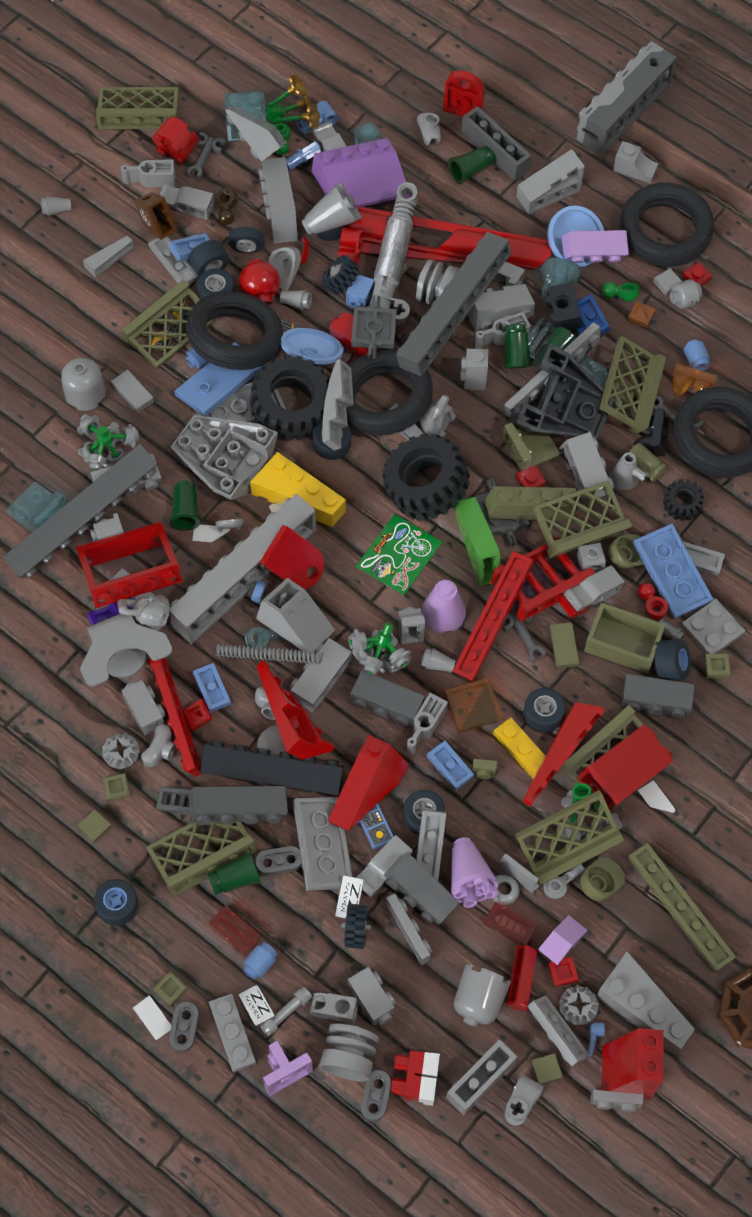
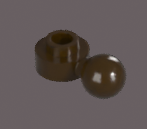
M226 187L218 192L216 198L218 205L223 208L218 214V220L223 225H230L234 221V214L231 209L237 204L238 195L234 190Z

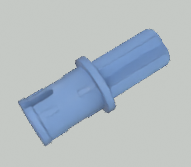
M313 142L303 149H298L297 153L286 159L288 171L290 172L302 163L306 164L307 160L314 156V153L321 152L320 145L317 142Z

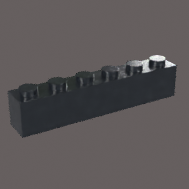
M211 740V743L204 745L200 772L339 795L344 765H339L340 761L326 759L325 762L316 761L317 757L302 760L293 757L294 755L285 751H280V755L272 754L271 749L257 747V751L248 750L247 745L234 744V747L225 746L224 741Z

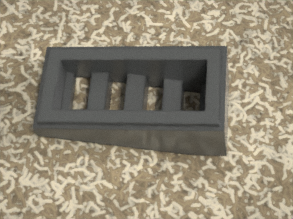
M161 787L156 809L190 816L189 804L188 807L185 806L191 789ZM168 794H171L170 804L166 805ZM180 796L179 805L176 806L177 798Z

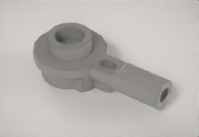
M579 864L563 876H556L545 882L543 885L545 895L551 899L562 898L566 893L567 884L585 870L583 865Z

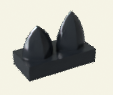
M664 408L655 409V416H651L649 426L645 429L653 432V434L643 436L634 442L635 445L641 443L648 450H654L657 457L665 456L669 418Z

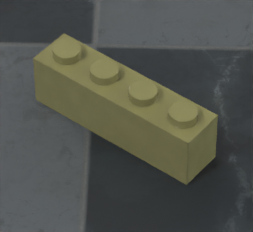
M493 486L485 500L488 518L537 520L533 510L534 506L574 493L576 488ZM564 501L559 509L569 514L572 505ZM547 508L541 509L543 516L551 520L554 512ZM557 514L555 520H567V518Z

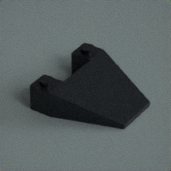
M550 343L541 345L532 365L549 373L550 376L538 405L535 408L527 403L515 404L507 424L513 423L515 428L526 433L577 437L591 432L592 437L598 439L608 417V413L600 409L604 389L568 352ZM612 397L608 401V405L611 407L614 402Z

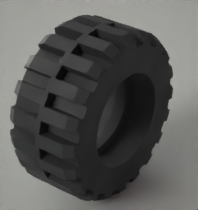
M284 355V359H280V357L273 358L272 363L266 362L262 365V370L257 371L255 380L252 383L250 410L252 415L255 416V422L278 432V439L282 436L286 437L285 440L292 441V438L297 437V440H302L306 434L311 437L315 426L320 425L323 420L324 404L330 378L328 375H323L324 369L321 366H314V361L310 359L305 361L302 356L297 355V358H291V355ZM282 386H296L308 394L311 403L301 410H287L280 407L273 400L271 393Z
M420 434V437L412 436L409 438V441L405 443L402 441L398 444L399 447L396 450L393 449L389 454L390 459H386L384 464L386 469L382 471L384 488L394 505L402 514H406L407 517L413 519L417 516L418 520H426L427 517L434 519L438 518L440 514L445 515L449 513L448 510L452 507L455 508L459 504V499L462 500L466 494L464 490L468 489L470 483L468 480L470 472L458 447L450 439L444 436L440 437L438 434H431V436ZM433 466L442 467L438 477L428 485L422 487L410 486L413 478L423 469Z

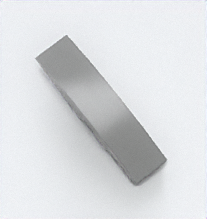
M341 359L335 362L329 380L323 413V443L333 450L341 448L340 429L347 427L346 407L354 405L351 367Z

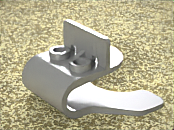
M118 614L86 627L92 645L80 667V671L86 684L94 687L106 682L109 679L108 674L119 678L130 677L136 674L145 664L146 653L153 661H157L169 656L172 653V646L166 634L136 624L132 616Z

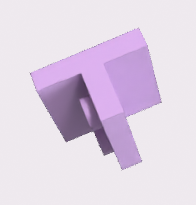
M278 1041L269 1045L270 1054L267 1057L273 1072L263 1077L264 1086L269 1096L313 1072L312 1060L308 1053L289 1062Z

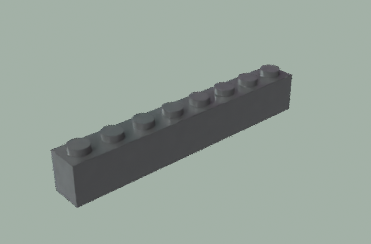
M487 232L478 241L476 248L467 256L465 263L455 272L453 279L444 287L442 294L433 302L427 314L421 318L419 325L410 333L405 344L398 349L396 356L400 368L419 376L424 374L511 255L508 239Z
M139 444L3 556V558L21 579L25 576L27 579L38 571L36 567L42 562L47 564L55 557L53 553L57 549H65L72 543L70 539L74 535L78 534L80 536L89 528L87 525L92 520L96 522L106 514L104 510L110 505L113 508L123 500L122 495L127 491L130 494L140 486L138 482L144 477L146 480L152 477L157 472L155 470L157 462Z

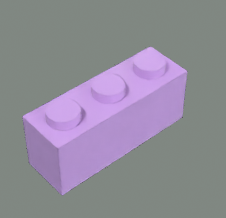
M626 230L569 231L562 235L564 260H572V263H582L584 260H590V263H599L603 260L616 263L620 262L621 258L629 255Z

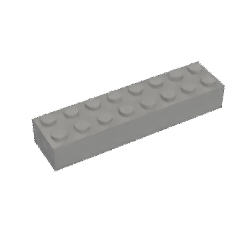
M295 494L291 499H286L276 513L272 512L260 527H255L251 531L250 536L245 541H240L235 546L234 551L228 556H223L213 570L205 572L202 579L196 585H191L182 598L172 602L169 609L172 629L187 643L192 645L256 586L258 580H263L271 572L259 562L282 524L288 526L305 540L316 531L315 509L299 495Z

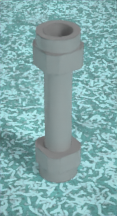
M304 986L294 993V998L277 1012L274 1017L261 1023L259 1027L269 1037L278 1030L277 1026L300 1005L305 1006L313 998Z

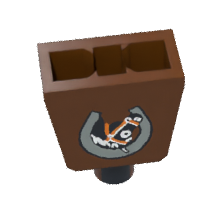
M149 192L135 201L144 226L158 239L161 240L177 231L165 197Z

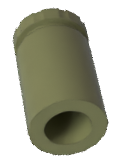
M641 443L636 444L629 451L635 455L637 467L647 473V478H650L653 483L659 480L666 472L667 465L662 464V461Z

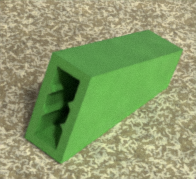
M476 497L458 501L459 504L455 507V517L480 587L491 584L490 580L493 576V570L500 565V551Z

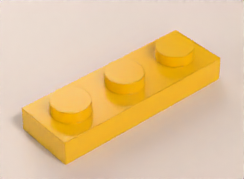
M509 718L493 731V735L533 779L545 755L512 718Z

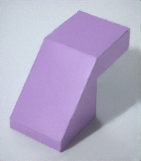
M568 915L552 931L538 951L558 966L571 948L574 949L588 930Z

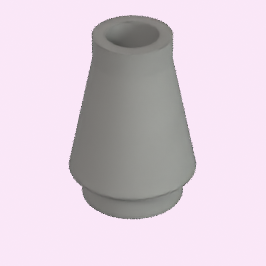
M51 196L41 198L42 215L47 214V216L71 211L70 198L65 199Z
M307 290L282 291L280 303L304 311L311 307L312 294L307 292Z
M426 648L421 665L425 666V669L452 673L456 660L449 658L434 648Z

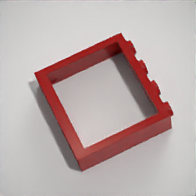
M161 522L76 547L95 608L118 602L120 599L132 598L183 582L178 562ZM163 546L169 563L97 585L95 584L90 567Z

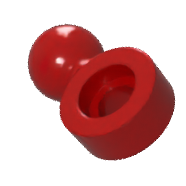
M649 583L641 584L638 587L637 593L640 599L647 601L645 606L646 615L653 620L663 619L668 611L667 601L662 597H654L655 588Z

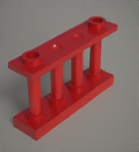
M553 537V540H554V541L560 539V537H558V538ZM547 542L543 546L523 555L532 559L534 563L537 562L555 586L549 590L547 588L544 589L530 571L526 580L535 590L537 596L532 599L527 598L520 590L516 598L520 603L516 617L520 622H523L557 604L567 590L580 585L586 578L595 574L591 567L584 571L578 570L564 553L558 555L557 558L572 577L567 580L561 579L545 559L548 557L546 550L549 549ZM501 564L493 570V576L490 580L492 585L498 582L506 565Z

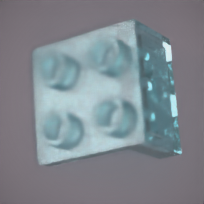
M33 482L6 509V513L30 532H34L66 505L65 496L59 490L52 494L37 482Z

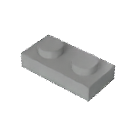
M593 1090L590 1104L596 1105V1108L609 1110L611 1106L621 1107L622 1111L635 1112L636 1108L640 1109L643 1105V1094Z

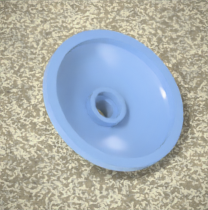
M581 206L565 207L558 211L549 223L547 232L549 246L553 254L562 263L571 267L587 266L591 264L590 260H584L582 263H572V260H564L562 235L569 231H604V228L598 217L587 208Z
M294 328L284 332L281 337V347L287 355H291V358H297V355L302 356L305 361L310 359L315 362L314 366L333 364L343 354L342 344L332 335L320 330Z

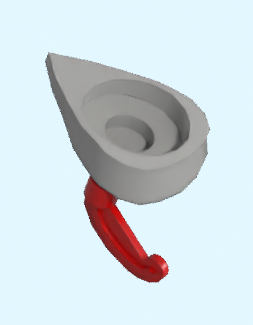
M306 237L302 239L304 246L301 254L297 248L284 247L276 249L269 257V263L277 269L280 275V288L283 291L289 290L300 264H304L308 260L309 242Z

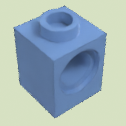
M358 275L356 276V281L352 282L353 285L349 286L346 292V305L352 308L367 307L374 289V279Z

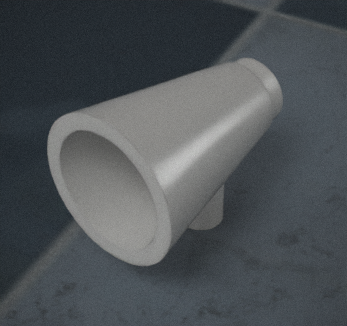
M630 452L625 453L610 472V478L614 486L620 490H630L637 485L639 479L644 481L647 477V473L637 467L636 457Z

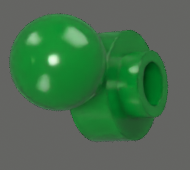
M282 123L274 125L287 142L291 137L289 126ZM288 142L276 150L275 153L278 155L286 154L289 150Z
M606 282L602 286V294L606 298H613L619 295L624 301H633L639 296V285L636 283H624L617 286L614 282Z

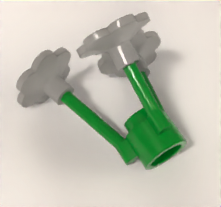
M576 783L573 789L567 793V797L561 800L562 807L566 808L593 794L591 793L590 786L584 783ZM597 800L593 802L596 810H598L600 806ZM574 812L570 814L571 818L567 822L576 823V817L578 818L579 813ZM612 813L611 815L615 821V824L618 830H620L622 828V822L619 820L617 814ZM600 819L596 828L601 829L609 825L608 820ZM564 826L560 836L569 838L573 828ZM579 830L575 839L580 840L581 837H585L586 831Z

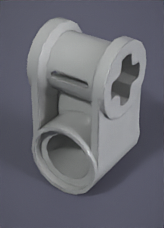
M523 1074L521 1075L507 1102L504 1113L505 1119L510 1125L519 1126L524 1123L532 1107L538 1101L544 1086ZM519 1108L520 1113H518L516 1116L513 1115V1110Z

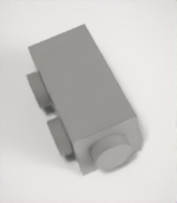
M467 349L466 357H462L460 381H464V389L485 390L488 371V349Z
M140 680L138 682H131L122 689L123 698L144 736L155 731L158 725L164 724L163 717L166 716L160 704H155L153 700L155 694L150 685L146 687L144 682Z
M367 967L348 979V987L355 998H357L358 1003L372 1025L375 1026L378 1023L383 1025L393 1018V1005L396 1003L389 992L385 993L380 986L383 982L376 971L372 973L370 968Z

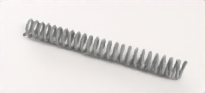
M218 644L216 648L217 655L215 656L321 664L324 654L321 651V660L318 662L319 652L317 651L315 655V652L312 651L310 662V651H307V661H305L306 651L304 650L302 653L299 650L297 661L296 649L294 650V660H292V649L290 652L288 649L285 651L282 649L281 659H279L280 649L278 648L276 651L275 648L273 650L269 648L268 658H266V647L263 651L262 647L259 649L252 646L251 657H249V646L246 649L245 646L242 648L241 645L239 647L235 645L233 650V645L229 647L228 644L226 646Z

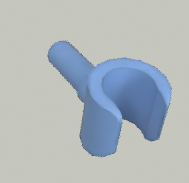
M593 1023L590 1026L589 1057H593L597 1036H604L605 1034L604 1023Z

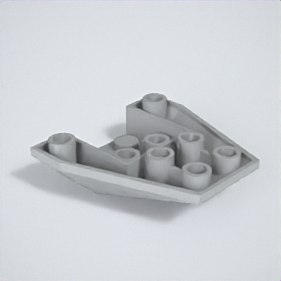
M194 415L172 444L171 449L213 492L233 500L248 494L251 489L250 481L270 461L278 432L257 423Z

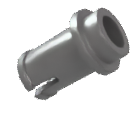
M664 618L659 621V623L665 624L664 636L670 640H683L685 633L682 628H676Z

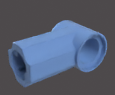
M321 101L316 105L320 113L319 125L330 121L333 126L338 120V115L327 101ZM296 120L301 134L305 135L312 131L308 121Z

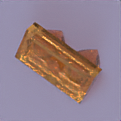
M676 363L673 374V388L676 396H680L689 388L692 381H694L695 392L704 388L714 387L717 375Z

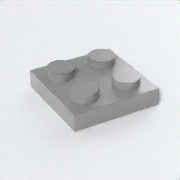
M717 599L696 612L681 625L705 654H718L745 633L742 626Z

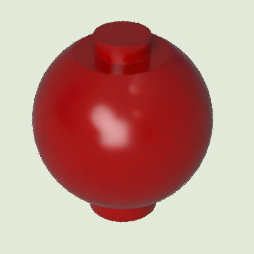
M261 259L251 260L240 274V289L242 293L254 296L268 305L273 304L272 298L276 296L280 289V275L272 264L261 261Z

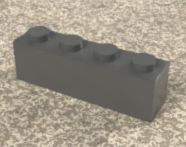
M477 106L463 116L462 132L479 148L488 146L494 154V162L514 181L530 171L532 155L481 108Z
M285 786L192 787L189 794L190 821L197 822L199 825H207L211 822H221V824L225 825L233 824L234 822L255 824L258 821L276 824L283 821L288 813Z

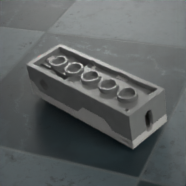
M652 41L646 47L643 46L634 59L629 60L626 68L623 71L620 70L616 74L615 79L605 85L603 92L600 95H596L587 108L584 107L579 114L580 121L577 127V140L603 156L671 84L677 57Z

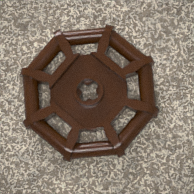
M750 965L747 970L722 983V997L719 1012L716 1015L717 1019L722 1021L736 1043L735 1046L752 1049V1039L747 1038L750 1032H752V986L744 991L738 987L749 979L752 981V965ZM732 994L739 997L736 1005L737 1009H729ZM737 1016L745 1027L742 1033L731 1019L732 1017Z

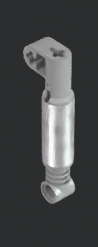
M410 182L402 183L397 189L393 214L387 221L375 269V285L372 296L376 295L375 302L377 301V295L381 297L380 307L386 309L394 308L396 309V314L401 312L400 315H396V327L405 326L410 320L409 305L403 300L393 298L394 290L400 283L413 230L412 217L418 201L417 188ZM405 194H410L412 197L404 198L403 196Z

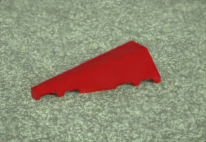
M262 660L256 667L286 751L302 760L331 752L335 748L334 745L322 739V730L319 727L315 728L307 711L291 691H287L280 686L282 680L279 676L274 677L269 664Z
M575 702L567 712L522 802L529 807L533 804L548 782L590 731L594 723L604 713L605 709L601 706Z

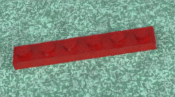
M512 552L453 669L454 673L472 682L475 681L534 564L532 559L517 552Z
M166 657L157 661H153L150 658L148 659V664L152 671L155 672L156 678L154 682L157 689L161 691L163 697L161 703L169 715L167 722L170 729L175 733L176 739H174V743L183 758L181 759V765L185 772L195 777L204 773L200 772L201 762L183 713Z

